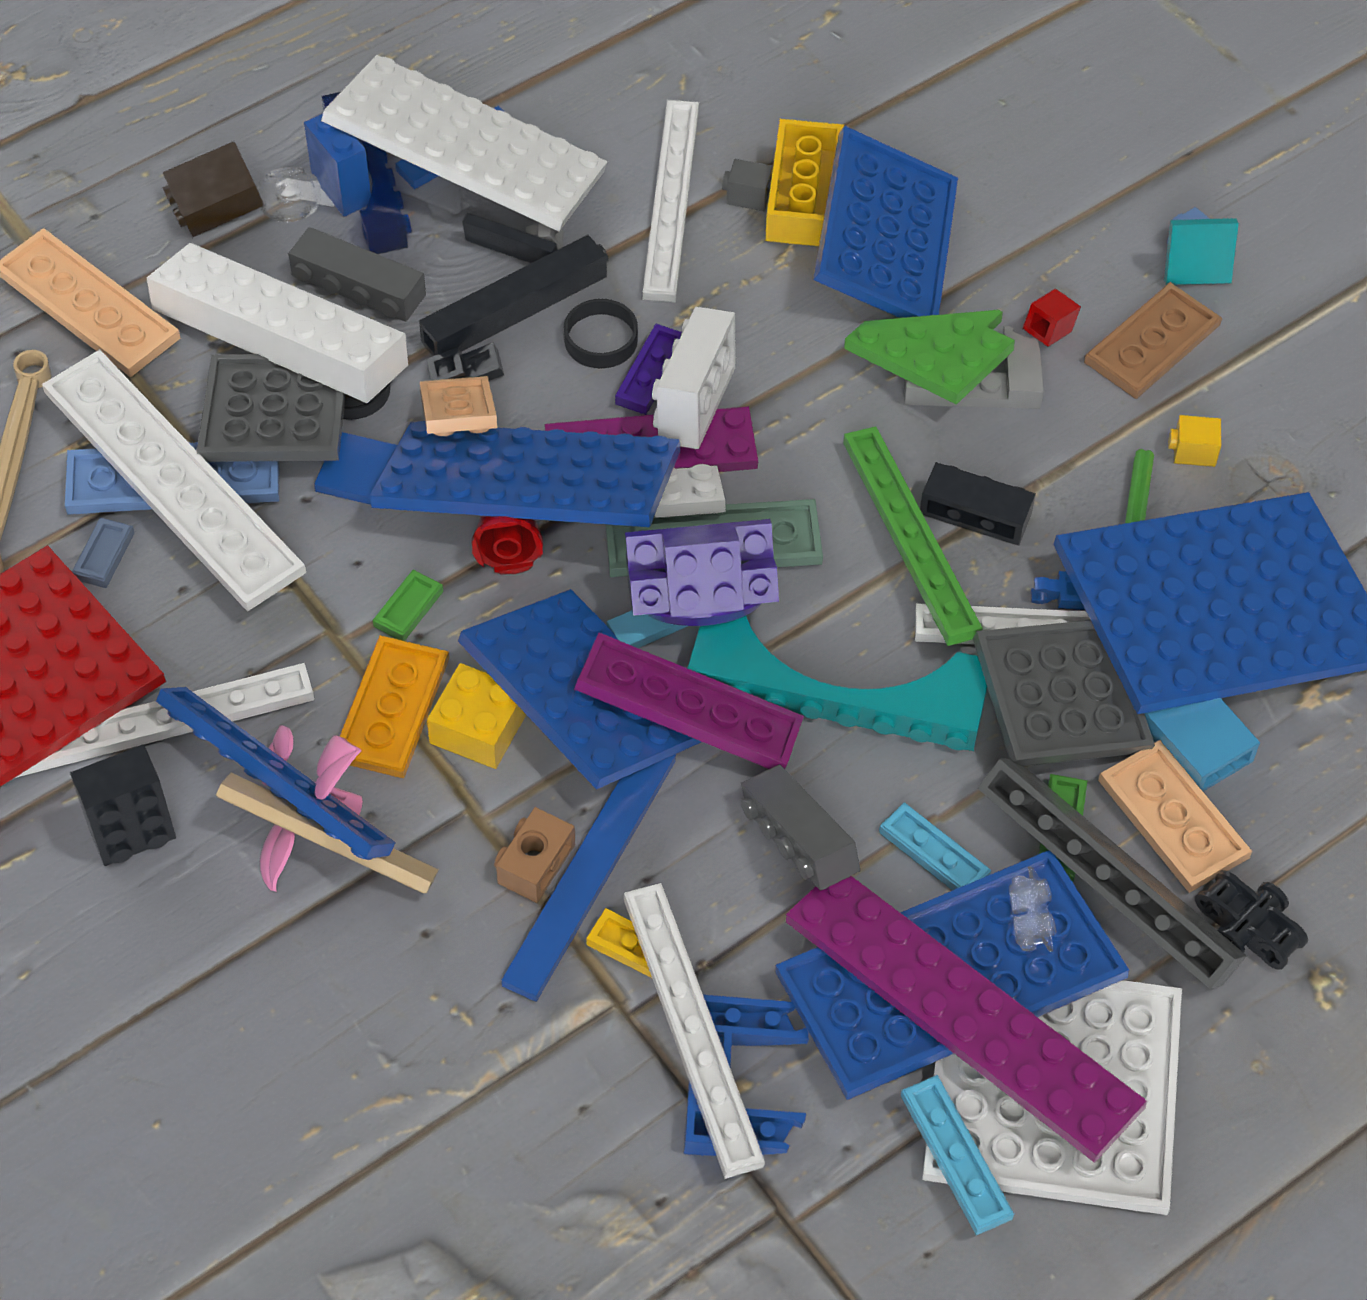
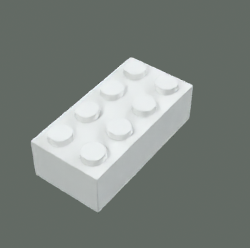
M695 306L690 319L684 320L682 335L680 339H675L672 356L670 359L665 360L661 379H656L653 386L652 398L657 400L653 426L658 428V436L680 439V446L699 449L735 370V312Z

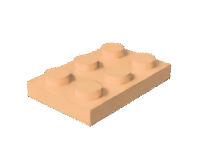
M488 376L420 381V395L427 434L434 433L437 436H449L456 431L469 430L471 433H484L489 429L497 428V415Z

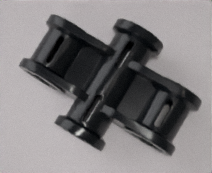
M1222 870L1215 876L1216 882L1207 891H1200L1195 897V902L1200 911L1221 926L1217 929L1218 932L1230 942L1232 941L1243 953L1245 952L1246 945L1272 968L1277 970L1283 969L1288 964V957L1297 948H1303L1308 943V937L1303 928L1282 913L1289 906V901L1284 892L1273 883L1263 882L1258 887L1257 894L1236 875Z

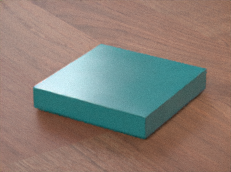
M1237 218L1170 220L1164 275L1166 285L1169 282L1174 285L1232 283L1239 226Z

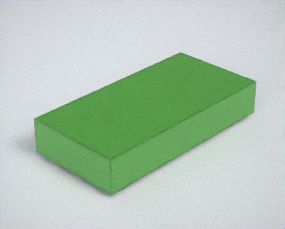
M412 570L375 616L373 626L398 640L405 641L443 593V584Z

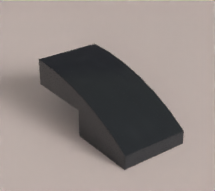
M494 342L464 354L460 352L458 347L426 359L431 381L488 376V380L504 376L499 352Z

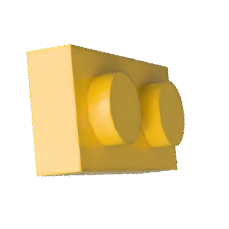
M605 908L586 938L587 946L652 978L632 921Z

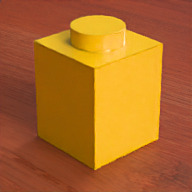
M1179 415L1176 429L1170 428L1168 449H1174V463L1215 467L1221 449V418Z

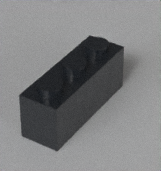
M935 462L922 492L920 510L924 516L1019 546L1032 515L1036 493L1027 491L1022 487L995 481L987 476L966 472L955 466Z

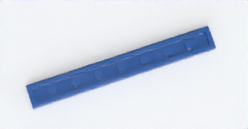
M672 755L625 776L618 781L501 980L502 987L537 1002L675 764L676 755Z

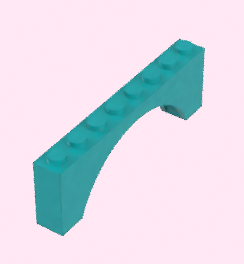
M746 616L721 624L700 626L688 665V669L795 713L802 714L810 719L821 718L838 722L847 727L858 726L872 729L884 735L895 734L909 737L917 742L937 743L946 745L953 750L974 751L988 689L978 656L957 652L949 661L930 674L898 686L857 689L823 683L791 669L777 659L760 642Z

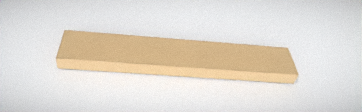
M232 772L220 784L216 796L423 894L428 892L439 869L394 848L390 856L372 858L371 860L361 859L351 852V848L340 839L327 835L323 830L324 827L316 821L300 815L297 812V807L288 800L279 798L270 790Z

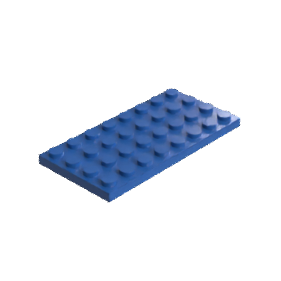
M425 421L410 422L370 494L371 508L650 527L679 456L680 439H670L665 436L638 437L626 433L607 435L594 431L575 433L565 432L560 429L550 431L531 430L527 427L516 429L497 427L489 429L484 433H471L469 430L456 431L449 436H437L434 433L427 434Z
M1049 850L900 912L1037 1017L1128 978L1129 968L1056 856ZM819 947L776 964V975L793 1002L795 1009L846 1100L954 1054Z

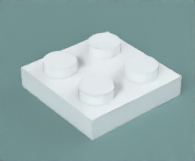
M698 464L692 468H673L655 513V518L726 512L725 497L717 466Z

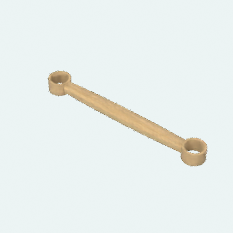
M38 350L21 352L16 356L13 363L18 386L0 444V541L25 453L37 390L43 387L42 384L51 378L47 356ZM37 365L42 367V369L35 373L22 372L29 366ZM0 554V573H2L4 564Z

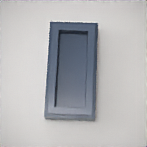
M100 517L72 570L73 574L81 582L107 588L135 534L133 526Z

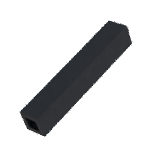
M586 235L420 319L421 343L432 356L458 347L460 352H463L606 278L608 254L601 244L597 245L589 235Z

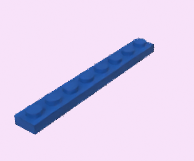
M187 687L160 689L156 702L168 710L167 714L171 718L184 722L193 729L195 736L212 743L218 748V752L223 757L236 761L244 767V772L247 775L261 780L270 787V791L275 796L286 799L296 806L297 812L300 815L313 819L324 827L323 830L327 835L340 839L348 845L355 856L364 860L390 856L396 843L330 793L323 800L316 798V783Z

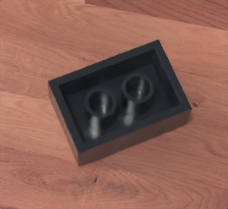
M144 744L70 772L89 831L104 867L112 863L125 862L132 855L148 849L160 848L167 844L168 841L176 839L160 779Z

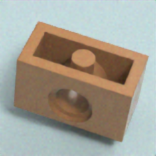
M534 807L529 817H523L517 824L514 831V839L509 847H502L495 859L494 866L497 870L498 884L538 903L575 846V826ZM529 851L540 852V854L535 856L526 855Z

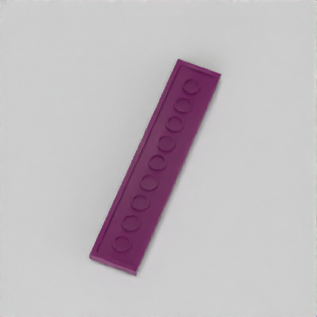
M853 876L843 879L821 891L815 886L786 914L787 924L819 947L828 956L851 972L1092 1162L1096 1163L1145 1110L1146 1099Z

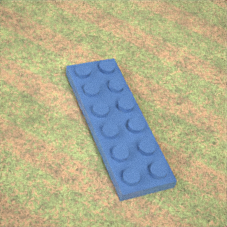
M198 442L189 443L197 451ZM96 448L67 450L65 509L67 515L152 509ZM279 461L207 462L246 503L279 501Z

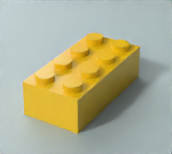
M780 119L767 209L765 241L819 246L838 135L844 127L843 124Z

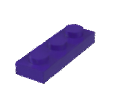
M659 324L654 325L615 395V405L647 415L654 402L652 398L654 382L656 379H661L664 362L666 359L671 358L675 339H680L682 332Z

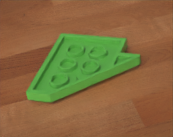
M1000 310L864 321L845 338L844 349L957 405L1014 351L1015 340L993 330L1002 322L1003 312Z

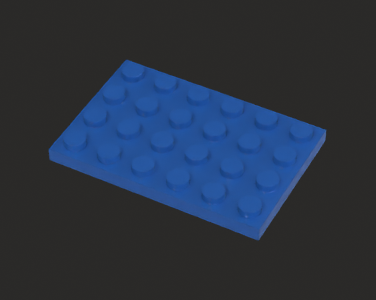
M844 126L838 135L813 280L898 318L939 315L958 177Z
M572 589L462 630L458 642L595 789H599L702 742L574 690L598 633L600 632L614 639H617V637Z

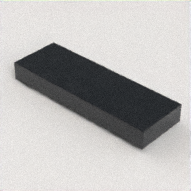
M467 213L462 221L466 241L528 263H533L557 250L555 242Z

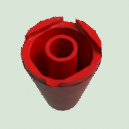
M480 516L472 537V554L478 564L484 567L485 563L493 567L494 572L499 574H517L532 568L534 561L538 557L541 558L543 554V538L537 520L507 516Z

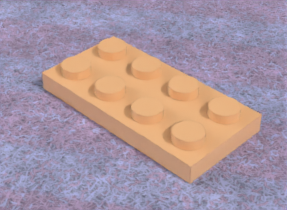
M1161 740L1154 743L1153 749L1139 751L1101 772L1098 781L1188 893H1191L1215 879V876L1220 871H1229L1250 859L1252 850Z

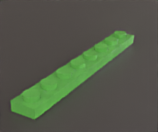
M877 427L845 433L843 444L947 646L973 640L975 633L982 631L983 628Z

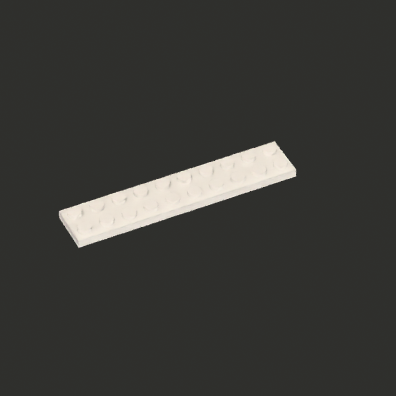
M100 349L42 384L44 393L247 612L306 574L305 564L206 460L196 453V450Z

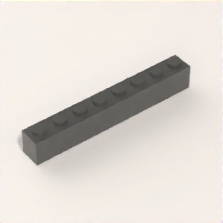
M1011 758L999 759L979 785L978 789L1208 988L1213 989L1224 985L1247 957V955L1025 766L1015 764Z

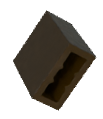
M235 141L162 172L168 184L162 187L170 205L175 203L178 205V208L173 209L174 215L181 228L187 225L192 237L264 206Z

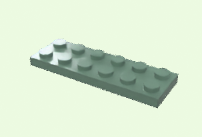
M816 500L725 504L726 512L657 518L654 516L650 527L605 524L610 577L627 576L625 532L770 519L772 523L774 560L777 567L822 565L823 552ZM750 560L741 561V564H744ZM665 568L653 569L656 571L666 572Z

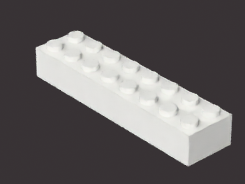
M187 244L147 277L152 310L248 352L262 355L271 362L296 373H301L303 376L365 403H368L408 366L405 333L195 244Z

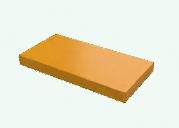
M379 635L340 734V737L345 738L349 743L361 749V752L349 766L405 778L450 659L449 651Z

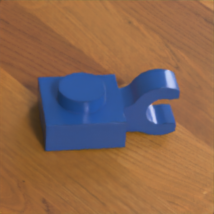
M1059 571L1056 579L1046 577L1034 578V588H1031L1032 603L1045 604L1057 599L1058 608L1085 610L1066 571Z

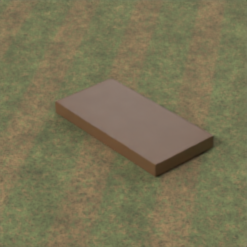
M1169 282L1085 355L1084 363L1137 399L1221 325L1222 317Z

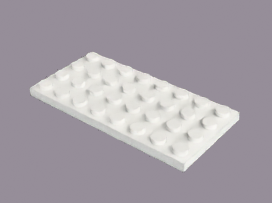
M376 55L324 109L321 120L557 231L562 229L604 173L608 162L599 158L593 152L577 148L563 138L549 135L535 125L521 122L504 111L495 110L482 104L476 98L467 97L454 91L446 84H439L424 77L418 71L409 70L396 64L392 59Z

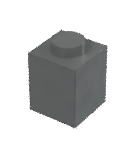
M734 159L731 171H725L722 182V190L727 191L726 204L764 211L770 194L772 165Z

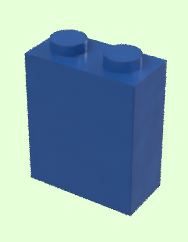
M323 114L304 122L311 175L340 213L346 217L372 204L366 149L355 136L322 122Z

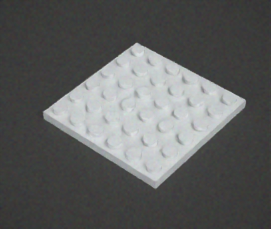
M1122 980L1038 1017L1147 1100L1145 1110L1096 1163L1092 1162L957 1055L952 1054L935 1062L933 1077L939 1076L1002 1192L1168 1215L1171 1196L1182 988ZM926 1144L922 1180L948 1184Z

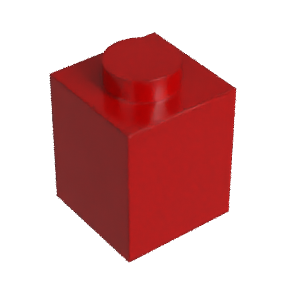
M1055 288L1031 303L1022 329L1049 347L1072 332L1081 306Z

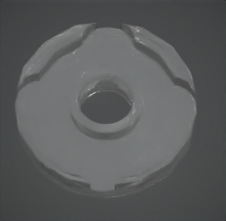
M282 167L272 170L266 174V179L262 183L260 180L257 185V190L264 203V206L260 208L261 212L270 219L280 222H295L305 219L314 213L321 203V185L317 177L312 173L311 175L305 173L304 169L299 167ZM289 190L296 192V194L292 196L281 195L283 192Z

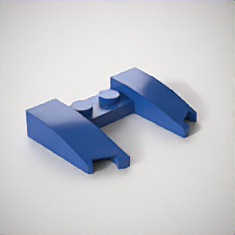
M703 995L729 1067L731 1066L732 1046L808 1044L809 1033L807 1029L803 1028L795 1031L787 1015L795 1010L793 1002ZM689 1081L684 1154L717 1156ZM745 1108L762 1155L787 1153L790 1145L784 1142L793 1126L802 1128L806 1120V1113Z

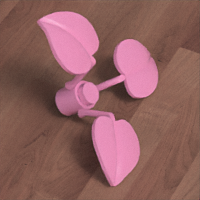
M281 725L277 729L273 742L268 748L285 761L288 760L293 750V734L288 727ZM332 737L321 754L317 765V775L319 777L315 782V796L323 800L330 793L360 815L362 797L334 787L352 761L361 752V749L352 745L343 737ZM276 824L265 840L260 857L262 878L266 886L277 892V880L289 858L295 840V833Z

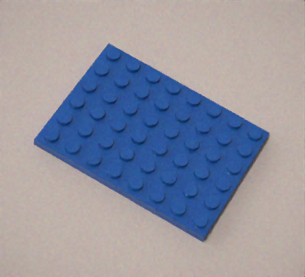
M1309 492L1056 535L1053 545L1137 714L1367 670V593Z

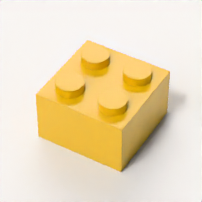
M459 663L427 718L429 743L497 769L526 714L488 673Z

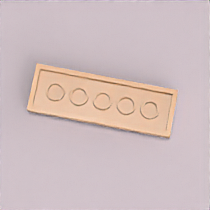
M44 228L0 259V278L95 351L100 349L117 368L130 378L181 339L179 329Z

